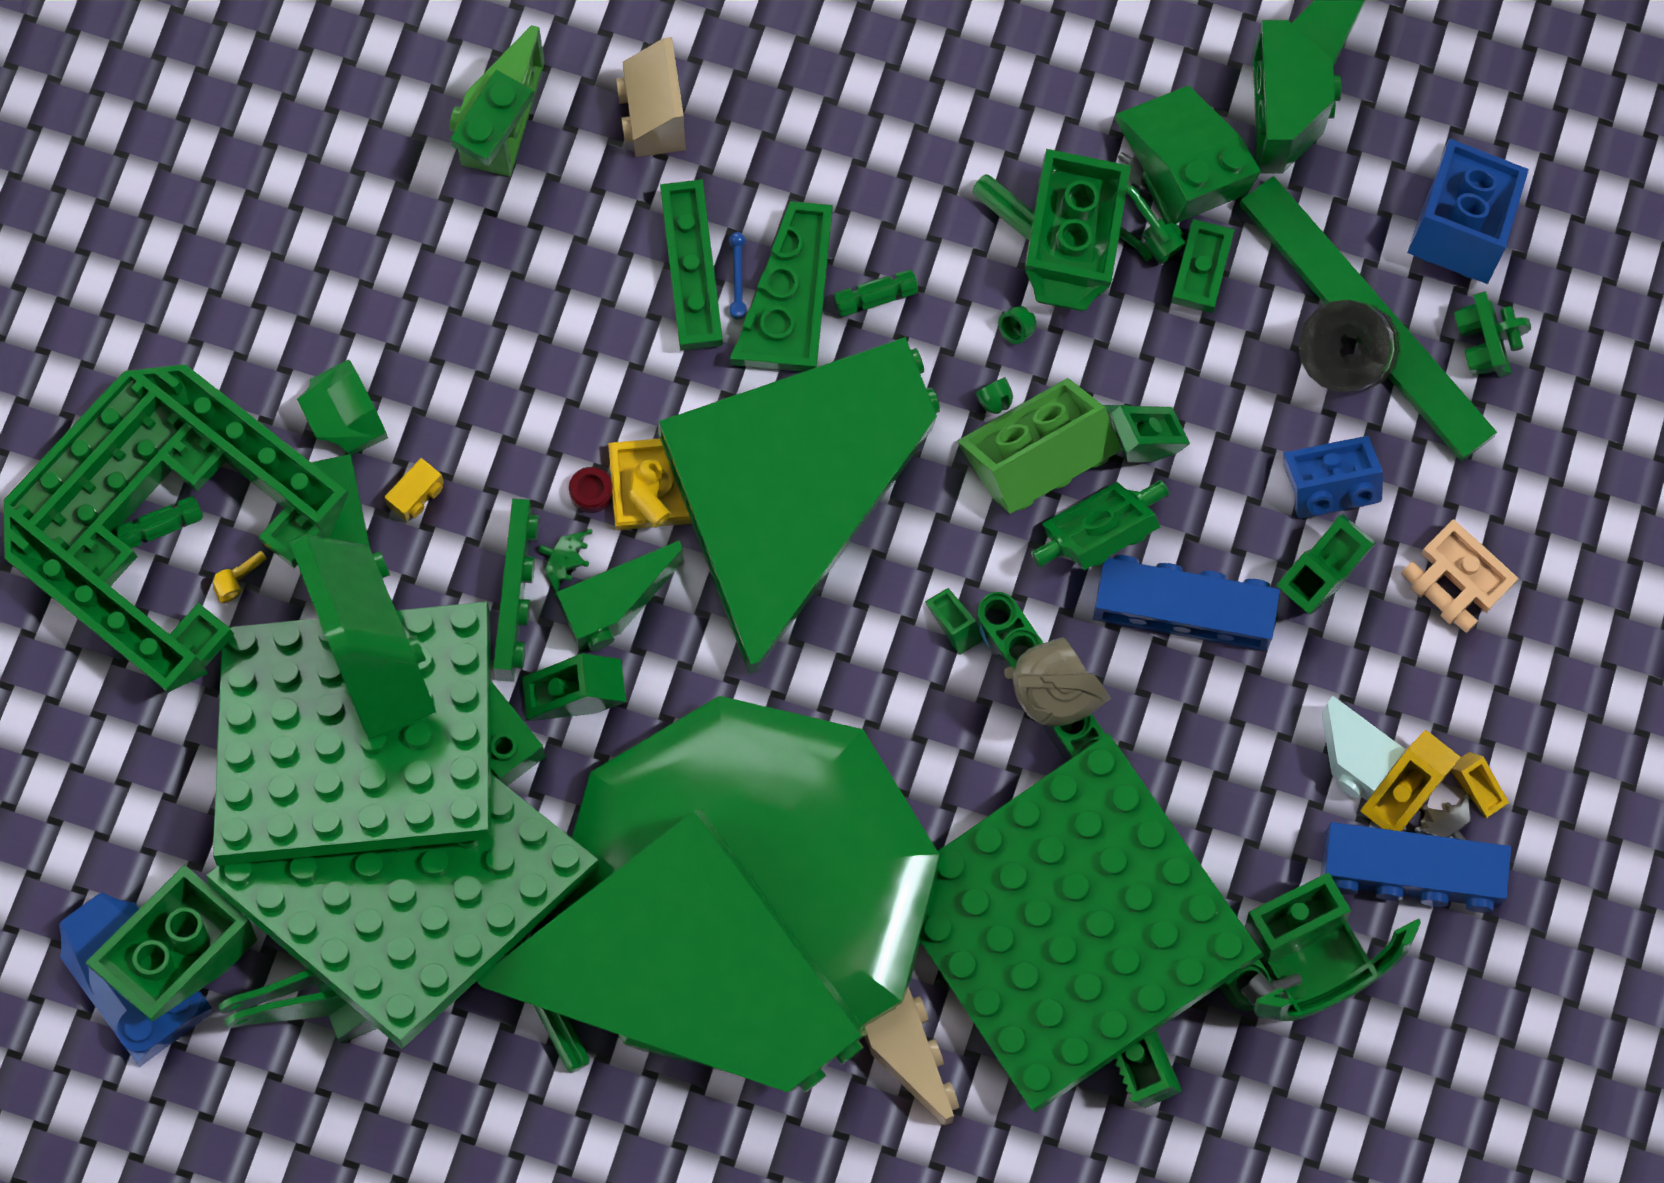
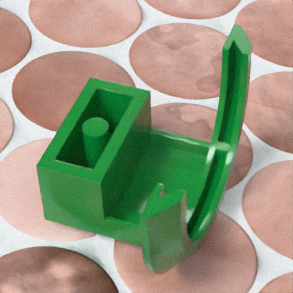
M1329 872L1249 911L1245 929L1264 956L1261 959L1273 980H1279L1296 973L1302 979L1301 984L1285 990H1282L1280 987L1256 999L1254 1006L1255 1014L1257 1017L1264 1019L1294 1021L1324 1011L1357 994L1392 970L1406 956L1420 927V919L1418 918L1396 929L1389 944L1378 955L1369 960L1348 924L1351 909Z

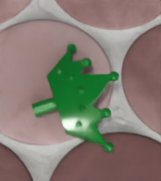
M592 529L561 536L554 549L545 545L540 546L539 552L550 556L545 571L556 592L559 591L560 581H571L572 576L568 575L566 570L580 566H589V562L584 561L577 550L587 549L588 545L581 540L587 534H592Z

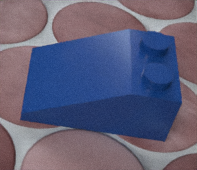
M1449 138L1415 226L1407 253L1426 262L1434 263L1460 273L1464 277L1488 284L1506 249L1529 169Z

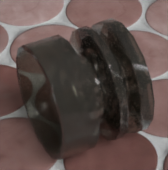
M1354 300L1332 301L1315 310L1304 323L1299 338L1300 360L1308 376L1324 388L1337 392L1369 391L1384 383L1396 369L1401 353L1400 334L1392 318L1378 306ZM1348 337L1351 339L1361 338L1362 343L1358 346L1361 352L1359 356L1355 354L1346 355L1345 350L1349 347L1346 341Z

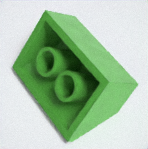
M1069 378L957 440L960 449L991 497L1009 514L1016 510L1028 508L1037 498L1053 489L1066 486L1071 482L1072 478L1090 468L1103 465L1108 461L1109 457L1122 450L1106 407Z

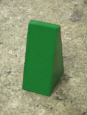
M949 588L925 601L927 607L959 655L982 642L976 620Z

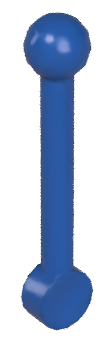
M735 232L729 237V243L733 247L734 302L730 306V315L732 318L740 320L747 315V307L743 302L742 247L746 243V238L742 233Z

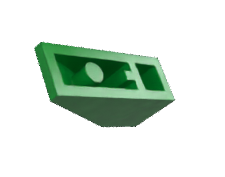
M680 541L671 543L556 592L559 606L579 651L590 648L591 651L599 650L614 642V636L623 632L683 563V548Z

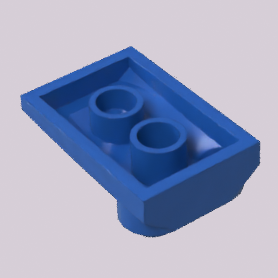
M102 892L59 923L61 933L60 958L114 1031L120 1042L141 1067L215 1011L199 990L151 1022L87 966L85 962L139 910L136 903L122 901Z

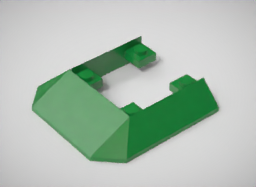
M186 364L124 371L4 499L5 559L169 693L207 675L208 672L205 667L235 634L231 628L199 603L169 634L111 587L113 583L138 557L134 550L114 535L116 528L133 514L171 471L198 492L226 462L284 508L258 537L266 547L295 569L298 564L288 540L304 534L329 538L347 499L348 492Z

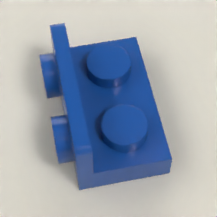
M1369 436L1283 452V465L1295 494V512L1300 519L1364 507L1382 501L1383 470Z

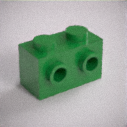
M490 680L491 774L508 786L546 756L543 745Z

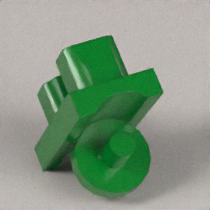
M1487 292L1474 294V304L1454 312L1462 337L1483 332L1486 340L1485 344L1465 349L1469 370L1473 375L1496 371L1500 378L1512 375L1503 340H1508L1511 351L1523 349L1521 336L1531 330L1530 320L1524 317L1516 318L1513 307H1505L1500 310L1503 322L1498 323L1493 302L1489 300Z

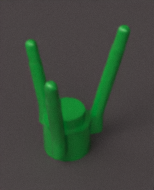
M1144 171L1142 174L1163 220L1156 218L1135 187L1130 185L1127 187V192L1150 224V227L1141 234L1146 240L1144 243L1122 226L1119 237L1135 248L1146 262L1154 258L1160 265L1178 253L1186 245V242L1181 237L1184 235L1183 231L1177 224H1174L1155 187Z

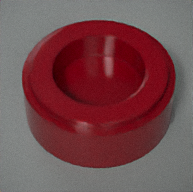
M582 468L572 476L569 482L570 499L573 505L582 512H600L610 504L613 498L612 481L609 475L600 468Z

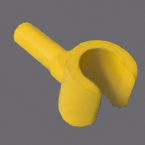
M262 551L257 552L239 567L233 570L225 569L215 575L213 589L221 603L232 601L242 593L237 581L244 578L245 575L267 559Z

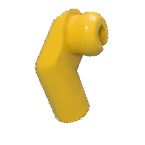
M648 459L635 468L632 475L629 497L654 528H657L670 517L671 512L657 498L660 478L663 473L662 467L656 461Z

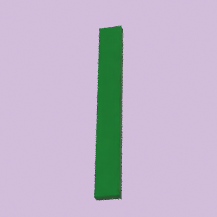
M1272 176L1241 199L1239 206L1461 462L1495 437L1497 431L1275 176Z

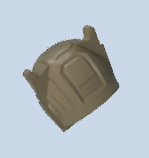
M1064 637L1028 649L1019 657L1015 667L1004 669L1005 677L1013 679L1014 691L1023 710L1031 719L1042 725L1057 727L1072 724L1089 716L1111 700L1110 695L1094 673H1087L1079 657Z

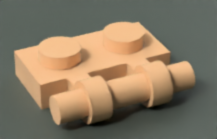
M1454 519L1421 553L1433 565L1424 572L1412 561L1401 572V575L1413 585L1411 587L1412 591L1420 598L1426 596L1442 611L1440 616L1448 624L1451 625L1454 622L1466 634L1478 622L1466 608L1474 602L1487 613L1519 579ZM1443 575L1462 591L1455 599L1436 583Z

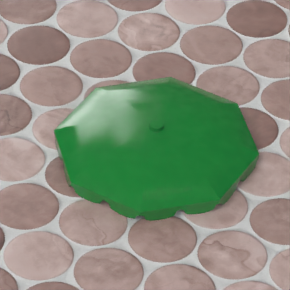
M718 696L590 772L572 839L598 859L599 869L551 912L550 916L552 919L556 918L692 811H703L863 1027L893 1011L898 1005L903 1003L919 949L922 926L928 914L937 879L940 854L863 729ZM619 1035L625 1045L635 1049L684 1062L703 1064ZM706 1065V1066H708V1067H710V1068L723 1071V1070H721V1069H718V1068H715V1067Z

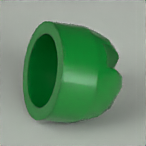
M1024 306L1009 309L998 320L1002 336L1012 344H1020L1030 338L1035 332L1037 325L1036 316L1032 312L1030 313Z
M1006 377L987 385L975 393L980 405L985 411L992 414H999L1002 410H1008L1013 400L1012 389Z

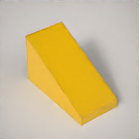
M1468 752L1450 770L1465 792L1470 794L1471 800L1484 817L1488 818L1509 803L1484 756Z

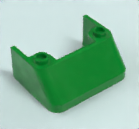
M308 534L288 540L368 740L436 713L418 666L419 663L426 661L417 636L414 635L407 638L384 584L383 578L390 576L381 551L372 554L368 545Z

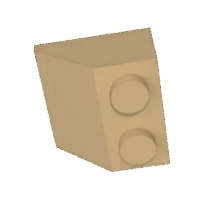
M672 37L663 38L623 61L624 77L616 78L619 104L628 103L629 116L621 117L625 143L633 142L635 157L686 151L684 115Z

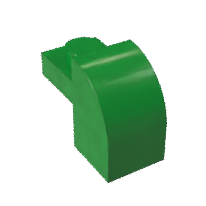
M1342 514L1313 548L1305 551L1276 586L1310 615L1320 609L1352 575V571L1375 546L1376 542Z

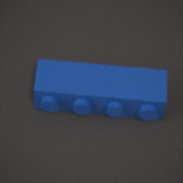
M1115 555L1113 559L1108 558L1102 565L1093 620L1267 652L1273 638L1280 589L1272 588L1270 583L1260 579H1245L1244 582L1228 580L1226 575L1216 571H1202L1200 574L1183 572V568L1176 564L1158 563L1155 567L1139 564V560L1131 556Z
M1330 822L1324 834L1320 876L1329 872L1341 894L1354 895L1358 893V890L1376 892V897L1383 900L1399 901L1403 899V896L1421 898V903L1428 906L1445 907L1448 906V902L1466 904V909L1469 911L1490 913L1493 912V908H1500L1507 900L1511 846Z

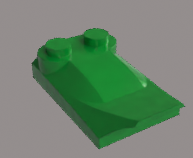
M1046 149L1038 181V192L1024 269L1033 287L1035 300L1038 303L1076 311H1086L1089 305L1103 291L1110 287L1130 165Z

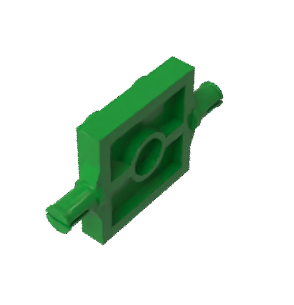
M1158 480L1156 483L1138 492L1127 490L1120 483L1115 482L1042 524L1051 541L1031 551L1033 560L1041 568L1062 555L1063 557H1070L1082 569L1086 570L1091 566L1104 563L1109 556L1128 545L1140 543L1148 534L1161 528L1156 514L1148 507L1169 496L1166 485L1163 481Z

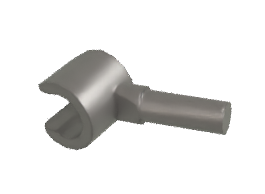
M1260 972L1249 981L1248 985L1241 989V992L1255 1006L1256 999L1280 987L1282 990L1297 986L1301 984L1302 979L1296 973L1270 983Z

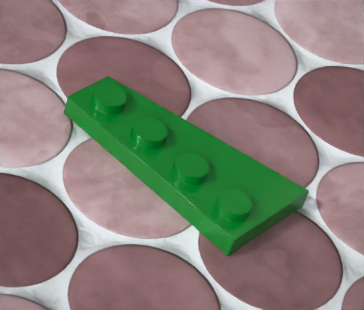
M789 202L771 249L769 261L757 286L753 303L744 320L742 332L731 354L730 365L793 371H807L817 367L833 205Z

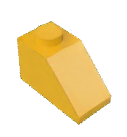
M1425 729L1405 751L1360 811L1382 829L1402 831L1461 757Z

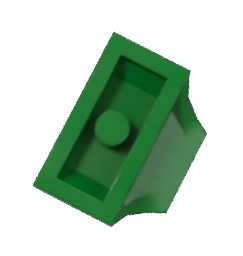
M349 359L310 379V385L307 390L297 398L316 439L326 440L339 445L346 451L347 455L351 454L352 456L388 439L379 415Z
M1103 405L1106 407L1109 418L1120 436L1127 462H1155L1177 454L1190 445L1172 407Z

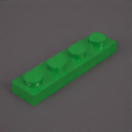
M703 179L660 184L680 351L723 346Z
M512 498L493 666L497 681L514 682L516 668L523 669L525 662L526 643L519 642L520 626H528L530 599L523 598L525 583H533L535 557H528L530 541L538 540L540 522L539 515L533 514L531 502L528 499Z

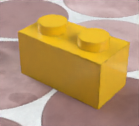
M420 458L385 495L384 498L387 506L406 522L412 517H418L425 508L424 504L430 498L438 496L442 491L444 484L442 474L423 458Z

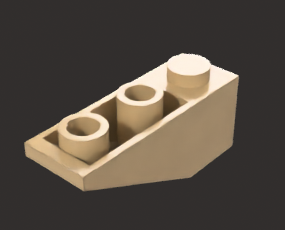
M908 986L903 1003L898 1005L893 1011L864 1027L869 1033L865 1036L871 1055L945 1126L953 1123L954 1114L952 1110L958 1109L959 1104L951 1082L943 1084L937 1067L944 1065L936 1039L928 1041L922 1024L929 1022L923 1001L920 996L913 998Z

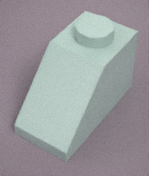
M1332 696L1322 712L1331 774L1338 779L1337 785L1345 793L1354 798L1361 796L1368 801L1406 749Z

